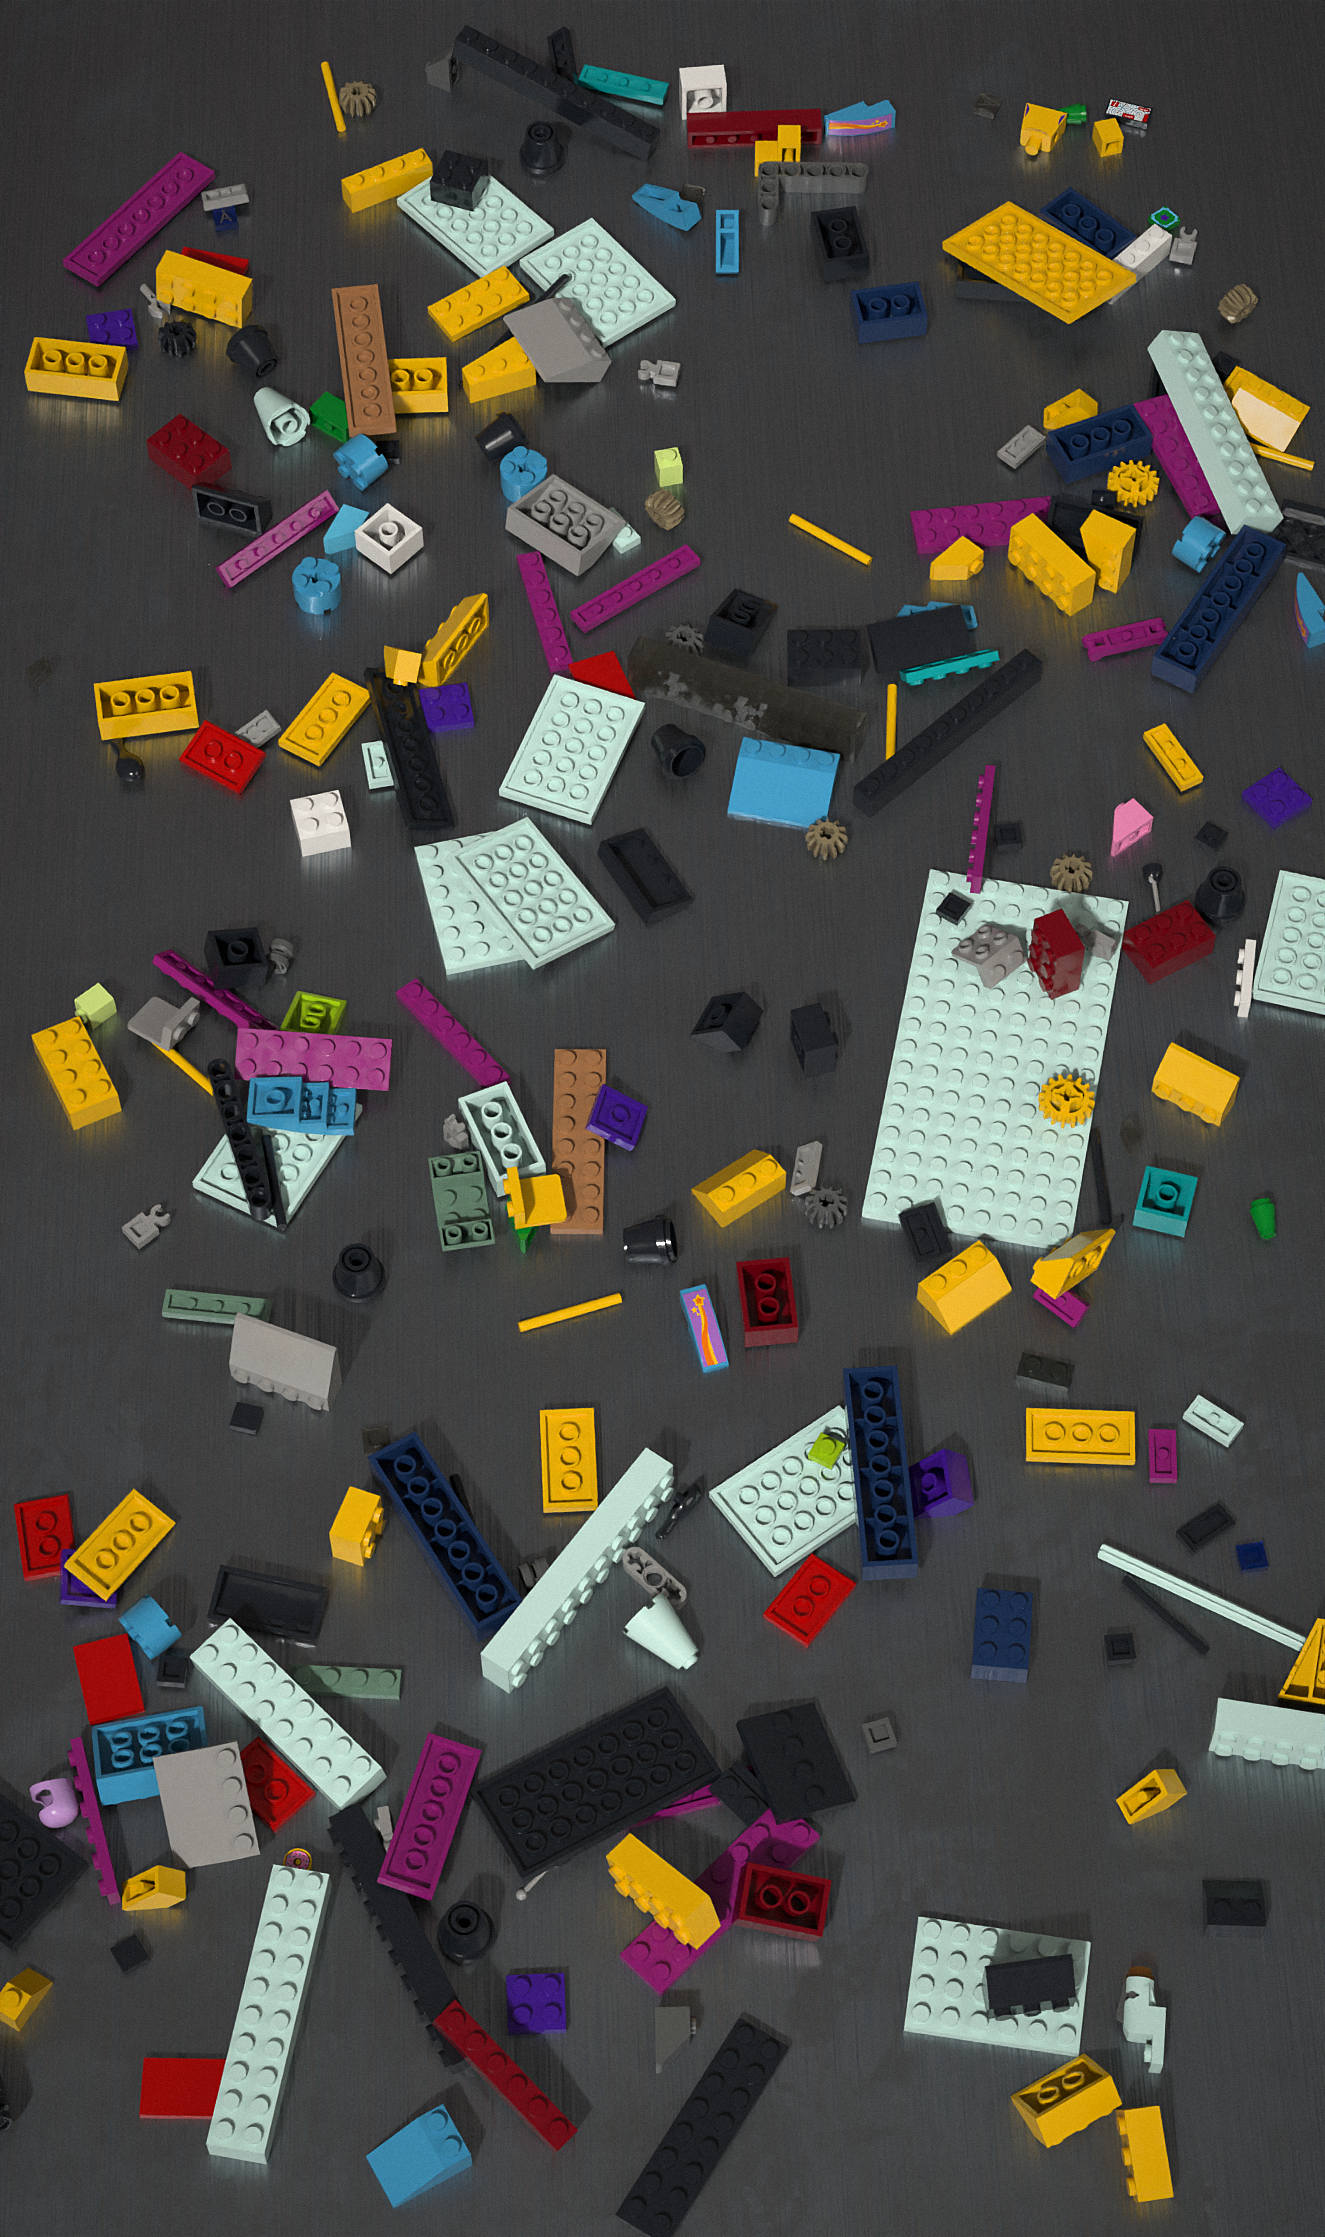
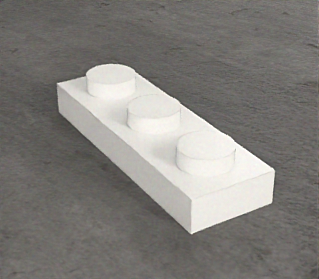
M1246 939L1244 949L1239 948L1237 963L1242 964V969H1237L1235 983L1240 985V991H1235L1234 1006H1238V1017H1248L1256 940Z

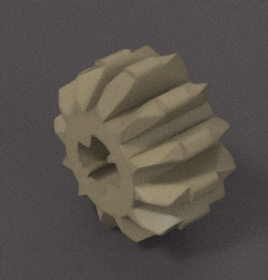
M354 80L352 84L346 83L345 87L341 88L339 104L345 114L350 113L352 117L360 115L362 118L364 113L370 115L371 110L375 109L377 95L371 83L365 84L364 80L361 82Z
M1245 284L1236 285L1234 289H1230L1227 294H1224V298L1219 302L1218 310L1231 324L1238 323L1243 318H1246L1248 314L1252 313V310L1257 305L1258 298L1254 291Z
M661 488L652 493L645 501V510L660 528L672 529L685 517V511L681 506V502L668 490L666 491Z
M829 817L826 818L825 822L818 818L816 825L810 824L805 835V840L808 842V851H813L815 858L820 854L823 855L824 861L828 858V855L835 859L837 852L843 853L845 851L844 845L848 843L845 827H840L838 820L831 823Z
M1075 853L1071 857L1063 854L1061 859H1055L1050 869L1052 886H1058V890H1065L1067 893L1074 891L1080 894L1082 889L1087 890L1093 877L1090 862H1085L1084 856L1076 858Z

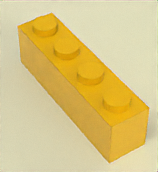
M420 148L341 179L343 199L352 213L406 193L433 175L432 162L423 148Z

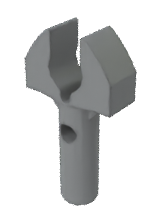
M147 284L141 285L140 291L151 302V305L148 306V312L153 317L163 318L162 311L158 306L165 308L171 314V303L165 304L157 300V295Z

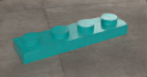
M586 64L578 79L580 87L663 105L669 91V83Z
M987 648L970 654L900 670L899 672L902 681L909 683L911 686L924 683L923 679L930 677L933 680L947 677L946 673L955 671L956 674L969 672L970 667L978 666V668L992 666V662L999 660L997 650Z

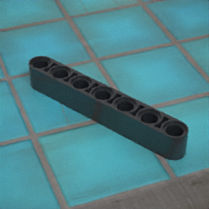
M215 1059L207 1066L209 1084L246 1202L254 1219L266 1220L273 1214L272 1198L230 1065L224 1059ZM232 1116H237L235 1119H229ZM245 1159H251L248 1162H243ZM255 1180L258 1181L257 1183H254V1184L249 1183V1182L255 1181ZM259 1202H264V1203H265V1204L259 1205V1206L256 1205V1204L259 1203Z

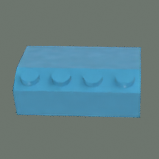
M743 737L730 795L728 813L806 828L810 824L816 825L818 818L825 822L829 815L839 774L840 754Z
M203 1706L91 1726L96 1781L101 1805L118 1804L120 1802L160 1795L152 1757L209 1745Z

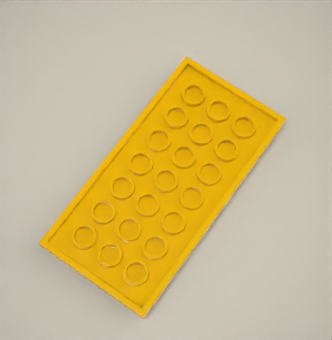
M1010 201L942 242L943 250L1068 324H1071L1136 282L1135 273Z

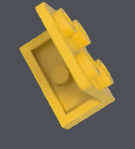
M517 1167L507 1168V1178L502 1179L504 1194L510 1195V1201L506 1202L508 1217L514 1218L515 1229L566 1221L567 1213L559 1175L553 1174L519 1179Z

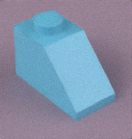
M343 504L323 538L325 554L330 555L355 547V530L370 518L369 512Z

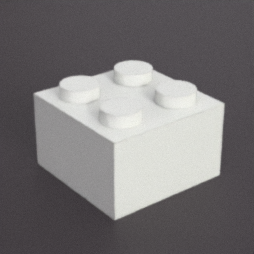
M724 65L679 68V103L682 120H686V113L726 112L727 83Z
M388 503L355 530L356 549L390 574L424 546L422 527Z
M339 790L290 800L292 819L302 857L351 847L349 827Z

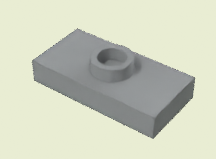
M245 184L201 193L205 211L230 208L233 205L249 202Z
M1027 425L998 451L997 457L1016 469L1046 442V437L1030 425Z
M266 709L233 733V735L258 748L282 731V729Z
M818 1141L797 1148L790 1192L795 1196L807 1193L811 1189L815 1190L823 1146Z

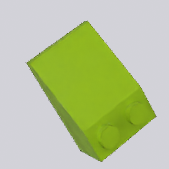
M297 991L279 1031L338 1035L347 1001Z

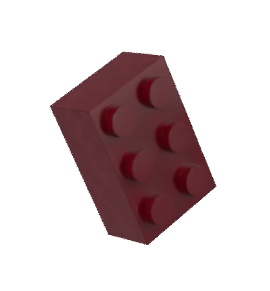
M178 414L146 440L149 459L190 490H192L193 484L207 482L213 484L232 469L230 451L182 414Z
M1186 900L1125 931L1122 949L1150 985L1213 953L1216 935L1192 904Z
M1063 909L1035 918L1033 930H1031L1032 939L1029 945L1030 954L1027 963L1031 972L1037 974L1042 991L1047 992L1050 999L1053 1000L1079 990L1085 947Z
M789 1257L736 1262V1284L744 1346L753 1347L798 1342L799 1327Z
M747 1862L740 1869L731 1924L816 1942L823 1937L832 1880Z

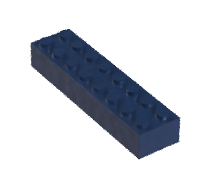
M1243 525L1153 655L1150 673L1190 693H1194L1283 563L1287 544Z
M897 1365L843 1368L842 1392L861 1580L916 1578L918 1554Z
M416 1431L368 1456L371 1474L477 1643L497 1633L523 1600Z

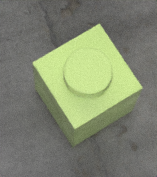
M678 447L654 451L655 473L659 486L664 487L683 483V464Z
M99 983L74 1000L76 1017L79 1016L82 1023H87L92 1029L117 1013L114 998Z

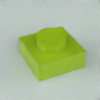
M821 1432L808 1453V1459L832 1470L844 1451L845 1444Z

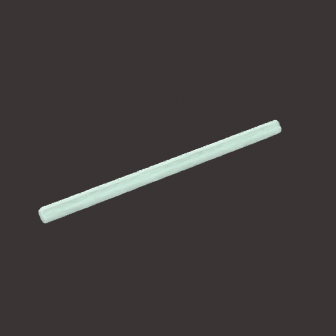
M1103 1543L1098 1551V1558L1301 1652L1308 1638L1106 1543Z

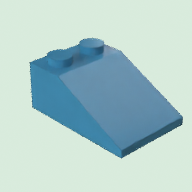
M443 2104L416 2118L366 2155L371 2168L394 2209L472 2166L471 2154Z

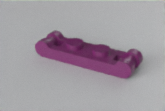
M1154 618L1085 635L1081 641L1084 648L1088 649L1087 655L1089 660L1095 662L1105 656L1155 644L1161 645L1169 632L1165 630L1166 624L1163 618Z

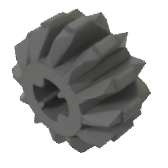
M679 623L678 628L671 626L669 632L665 633L663 648L669 659L676 658L677 664L681 660H685L688 664L690 659L697 661L698 655L702 654L704 650L703 634H700L698 627L692 629L690 623L687 626Z
M822 1184L819 1186L818 1191L811 1189L809 1196L804 1200V1205L806 1206L804 1208L805 1215L810 1217L809 1221L811 1224L819 1222L820 1229L825 1224L832 1230L834 1223L841 1225L843 1217L848 1215L847 1197H843L842 1189L834 1191L832 1184L828 1189H825Z

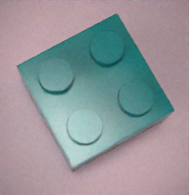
M1146 1166L1133 1225L1184 1237L1198 1177Z

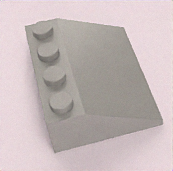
M550 298L507 314L503 318L544 382H601L611 363V359L570 298Z
M553 474L508 507L505 529L576 576H579L594 565L626 525V521Z
M237 1312L229 1360L231 1376L241 1383L249 1382L255 1384L263 1391L280 1393L288 1400L305 1402L313 1409L330 1411L342 1387L337 1347Z
M237 1739L152 1757L176 1870L233 1861L260 1854Z

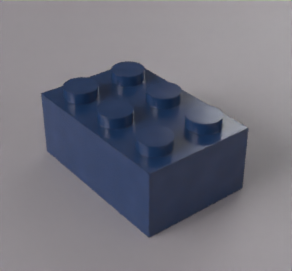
M918 281L850 291V313L858 344L926 335L928 315Z
M977 1588L970 1678L1026 1683L1029 1668L1033 1593Z

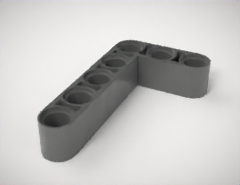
M763 162L758 168V221L765 226H772L777 222L779 192L862 193L868 188L869 169L867 165L859 162Z

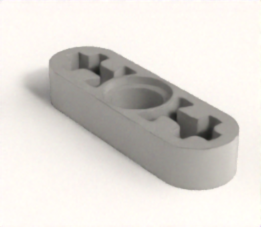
M631 1547L624 1552L622 1557L623 1568L653 1597L663 1593L669 1600V1592L673 1595L678 1592L679 1600L673 1598L669 1602L675 1611L684 1607L687 1593L681 1583L643 1549ZM631 1557L633 1559L640 1558V1565L644 1568L642 1574L641 1567L637 1563L630 1564ZM651 1573H658L662 1576V1581L659 1584L653 1585L646 1578ZM667 1583H669V1584H668V1591H667L666 1589H664V1588L666 1587V1584H667Z

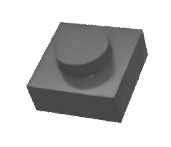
M888 1717L861 1725L870 1754L897 1746V1740Z

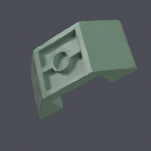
M480 1151L428 1158L442 1251L495 1244Z

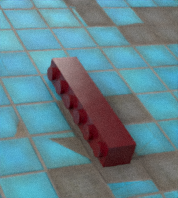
M820 109L686 113L688 149L755 147V141H778V125H801V145L821 144Z
M456 2000L433 2021L432 2025L554 2154L578 2131Z

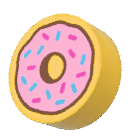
M296 1848L290 1850L285 1855L283 1866L311 1871L312 1859L306 1850Z

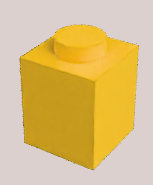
M1116 118L1094 122L1092 139L1100 157L1122 153L1124 136Z

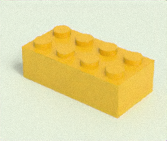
M166 250L156 268L157 300L165 304L171 303V305L183 308L186 311H191L206 318L215 319L229 326L242 329L252 311V279Z
M34 337L24 371L28 391L119 401L129 366L126 347Z
M446 357L387 359L394 414L448 412Z
M1030 514L1011 527L1008 558L1013 565H1017L1024 572L1029 580H1032L1040 587L1044 595H1048L1056 603L1057 607L1062 611L1064 610L1070 617L1092 603L1096 572L1035 514Z
M191 671L94 684L98 724L102 740L199 727Z
M79 1016L31 1035L35 1052L73 1130L122 1111L118 1093Z
M631 1833L606 1855L610 1866L608 1871L615 1879L616 1883L614 1886L624 1897L628 1895L632 1897L637 1907L644 1913L647 1911L652 1913L656 1922L664 1929L669 1927L673 1930L675 1937L682 1944L686 1945L689 1943L697 1950L721 1926L710 1896Z

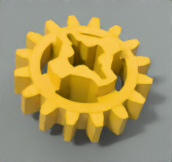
M1132 460L1129 461V465L1120 462V468L1114 466L1112 472H1109L1107 489L1116 492L1117 503L1123 500L1124 506L1132 503L1134 507H1137L1138 502L1144 506L1146 505V500L1153 501L1154 495H1157L1159 478H1156V471H1150V465L1143 467L1142 461H1139L1137 465Z
M1060 1074L1057 1081L1049 1078L1048 1085H1042L1041 1093H1039L1038 1109L1039 1111H1044L1043 1118L1051 1117V1125L1060 1122L1061 1128H1064L1066 1123H1069L1071 1128H1075V1122L1077 1121L1083 1125L1085 1117H1091L1095 1101H1093L1094 1092H1089V1083L1082 1085V1078L1079 1077L1074 1081L1071 1074L1068 1075L1067 1079H1063V1076Z

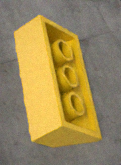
M481 593L466 597L459 605L454 606L450 617L446 622L441 623L437 634L433 639L427 641L425 649L421 653L417 676L418 682L430 688L445 684L489 626L487 594Z

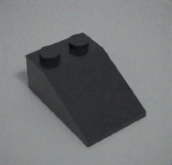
M735 588L710 616L704 641L711 643L716 648L731 651L738 657L749 658L761 641L779 605Z

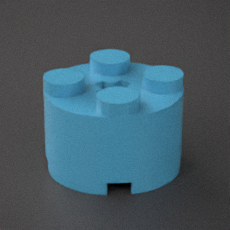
M360 433L350 438L333 456L340 465L337 468L344 478L350 476L355 486L363 491L388 469V464L383 454L378 456L375 452L377 446L368 437Z
M523 446L514 448L512 452L502 459L500 464L501 488L504 496L512 502H516L548 478L546 458L538 452L526 449Z
M1195 516L1182 533L1184 535L1181 541L1177 540L1172 555L1201 574L1208 564V558L1212 557L1214 559L1221 549L1219 544L1225 538L1226 533L1205 518Z
M304 558L302 563L295 568L292 575L295 601L303 611L310 614H323L324 610L335 609L342 599L338 566L325 559Z
M148 1593L118 1618L128 1635L141 1646L142 1651L150 1660L155 1657L157 1658L182 1637L179 1629L175 1624H171L172 1622L168 1615Z

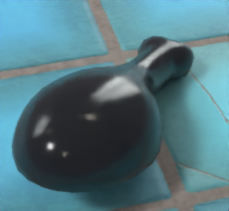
M122 738L112 740L110 743L111 747L118 754L116 761L117 775L123 780L130 782L142 778L145 766L140 757L125 749Z
M692 1484L683 1494L678 1491L674 1492L671 1500L676 1503L670 1510L666 1521L656 1532L655 1537L657 1540H665L672 1529L695 1509L701 1497V1490L698 1484Z

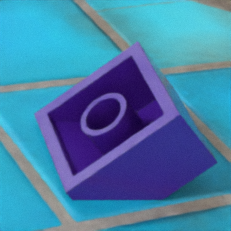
M944 1448L908 1467L914 1519L953 1516L974 1505L965 1455Z

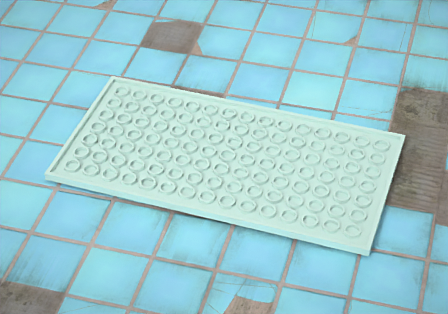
M930 869L862 1217L900 1224L898 1214L934 1202L946 1232L1051 1250L1055 1247L1060 1248L1069 1237L1072 1238L1093 1110L1090 1118L1085 1117L1083 1125L1077 1121L1075 1122V1128H1071L1069 1123H1066L1065 1127L1061 1128L1060 1122L1051 1125V1117L1043 1118L1044 1111H1039L1038 1097L1039 1093H1041L1042 1085H1048L1049 1078L1057 1081L1058 1075L1061 1074L1063 1079H1067L1068 1075L1071 1074L1072 1080L1076 1081L1080 1077L1082 1078V1085L1089 1083V1092H1094L1093 1101H1095L1129 901L1073 892L1067 893V891L982 878L980 894L970 893L971 883L966 882L967 875ZM949 892L971 903V909L958 926L936 915V909ZM1059 909H1063L1074 929L1080 923L1091 932L1095 929L1116 940L1115 952L1110 961L1094 956L1087 950V945L1083 944L1085 953L1079 990L1053 1000L1050 999L1047 992L1042 991L1039 985V978L1035 972H1031L1027 961L993 988L988 989L983 986L976 966L954 958L951 953L960 942L973 935L978 928L989 925L1017 936L1025 957L1028 959L1034 919Z

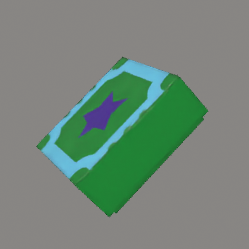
M1164 206L1148 217V222L1151 225L1156 224L1167 232L1180 225L1181 220L1167 206Z

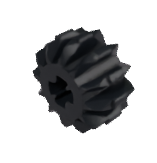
M173 319L172 323L165 322L164 327L159 328L157 340L164 354L169 353L171 358L175 355L181 358L182 354L190 355V351L195 349L197 334L191 323H186L184 319L179 322Z

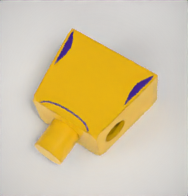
M1027 103L1020 144L1026 146L1025 151L1030 155H1036L1039 150L1050 152L1066 130L1067 113Z

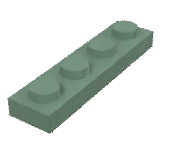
M166 1289L162 1316L234 1324L235 1316L239 1312L269 1323L272 1301L270 1299Z
M290 1664L289 1676L308 1695L400 1700L402 1670Z

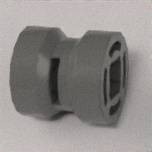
M273 939L269 946L270 953L266 955L269 965L268 970L277 974L286 973L289 967L288 960L293 957L295 947L286 940Z
M544 1556L535 1558L532 1563L524 1562L517 1565L519 1576L526 1591L534 1588L549 1569Z

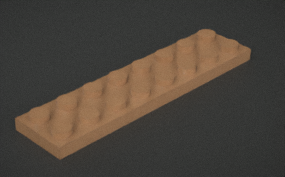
M378 284L333 288L332 298L349 436L354 437L360 433L365 436L396 433Z
M555 1049L552 1175L557 1174L560 1176L567 1219L564 1222L550 1224L551 1234H603L605 1138L585 1129L598 1089L602 1084L606 1085V1049Z

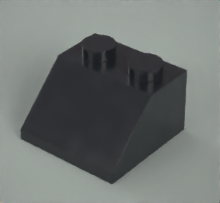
M745 991L712 997L691 1032L690 1037L725 1053L740 1051L748 1044V1038L758 1026L759 1019L764 1010Z
M1202 1880L1204 1937L1262 1938L1266 1927L1265 1902L1259 1881Z

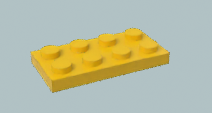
M504 265L430 305L427 309L428 314L449 339L454 342L526 303L530 298L529 293Z
M332 672L278 740L279 746L320 767L371 703L368 690Z
M594 1408L540 1410L544 1513L595 1511L598 1508Z
M1026 1408V1461L1135 1465L1134 1412Z
M133 1489L67 1560L64 1567L102 1599L107 1601L173 1529L176 1523L138 1491Z

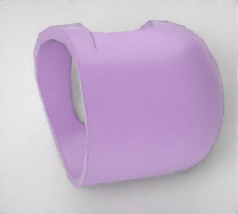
M70 1779L48 1780L32 1785L30 1788L32 1801L42 1803L45 1807L39 1813V1818L47 1827L61 1828L69 1825L77 1818L79 1805ZM45 1789L51 1792V1795L47 1796L38 1795V1793Z

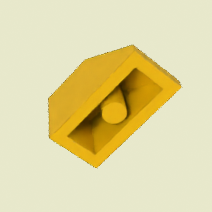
M1079 388L1044 408L1043 427L1046 429H1058L1098 415V402Z
M961 536L931 562L930 579L967 580L973 574L979 573L983 568L984 551L964 536Z
M384 646L386 677L394 679L393 683L407 686L408 682L416 683L422 654L406 649Z
M1155 1769L1116 1799L1128 1824H1134L1168 1809L1186 1795L1187 1791L1174 1769Z
M157 1865L122 1882V1910L125 1911L168 1908L186 1899L184 1871Z
M29 1967L12 1978L0 1992V2020L20 2032L53 1982Z

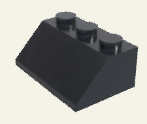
M207 482L196 483L192 486L195 514L198 519L261 535L264 533L273 515L271 500L265 497L247 494L240 490H233L222 487L219 484Z
M1072 1953L985 1966L981 1988L987 2019L995 2018L996 2021H1005L1011 2019L1013 2015L1024 2014L1026 2017H1032L1041 2014V2011L1053 2010V2012L1059 2013L1073 2007L1076 1999Z

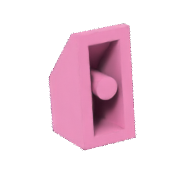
M1134 798L1127 803H1121L1114 811L1111 855L1113 857L1151 832L1153 816Z

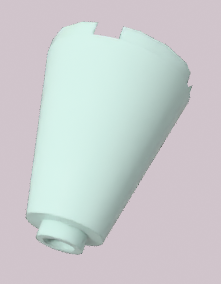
M269 387L262 388L255 394L254 403L266 435L273 444L290 446L304 437L306 434L305 428L307 424H310L309 414L304 407Z
M660 1593L652 1599L654 1603L652 1605L649 1604L647 1607L644 1606L630 1620L622 1632L679 1670L684 1667L687 1670L698 1660L695 1654L699 1650L667 1597Z

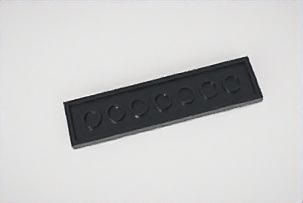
M366 667L363 674L405 828L408 830L452 831L455 824L415 683L408 682L407 686L394 684V679L386 677L385 668Z
M739 2017L618 2209L615 2218L645 2237H674L789 2052V2047Z

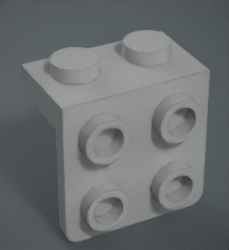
M989 925L978 928L973 935L960 942L951 951L954 958L976 966L983 986L988 989L993 988L1027 961L1017 936Z
M152 997L128 1022V1029L169 1052L191 1027L195 1026L200 1017V1013H198L200 1001L191 997L178 1009L158 997Z

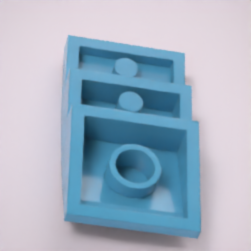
M302 1077L250 1078L247 1122L298 1133L354 1135L357 1091L356 1088L330 1089L329 1082L303 1083Z

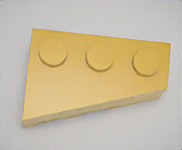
M512 337L462 368L463 388L470 403L478 402L536 385V368L516 338Z
M1093 509L1080 528L1090 567L1096 572L1095 584L1105 590L1117 593L1130 574L1136 529Z
M1317 1618L1278 1695V1701L1325 1708V1619Z
M1149 2104L1115 2109L1117 2129L1119 2135H1121L1123 2145L1121 2148L1124 2166H1127L1129 2178H1126L1128 2195L1133 2196L1136 2202L1174 2197L1159 2105Z

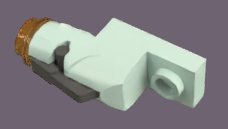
M1142 1966L1129 1968V1973L1125 1976L1115 2017L1123 2024V2031L1127 2041L1145 2043L1144 2062H1149L1148 2072L1160 2074L1164 2058L1166 2008L1156 2007L1154 1993L1155 1978L1152 1976V1970Z

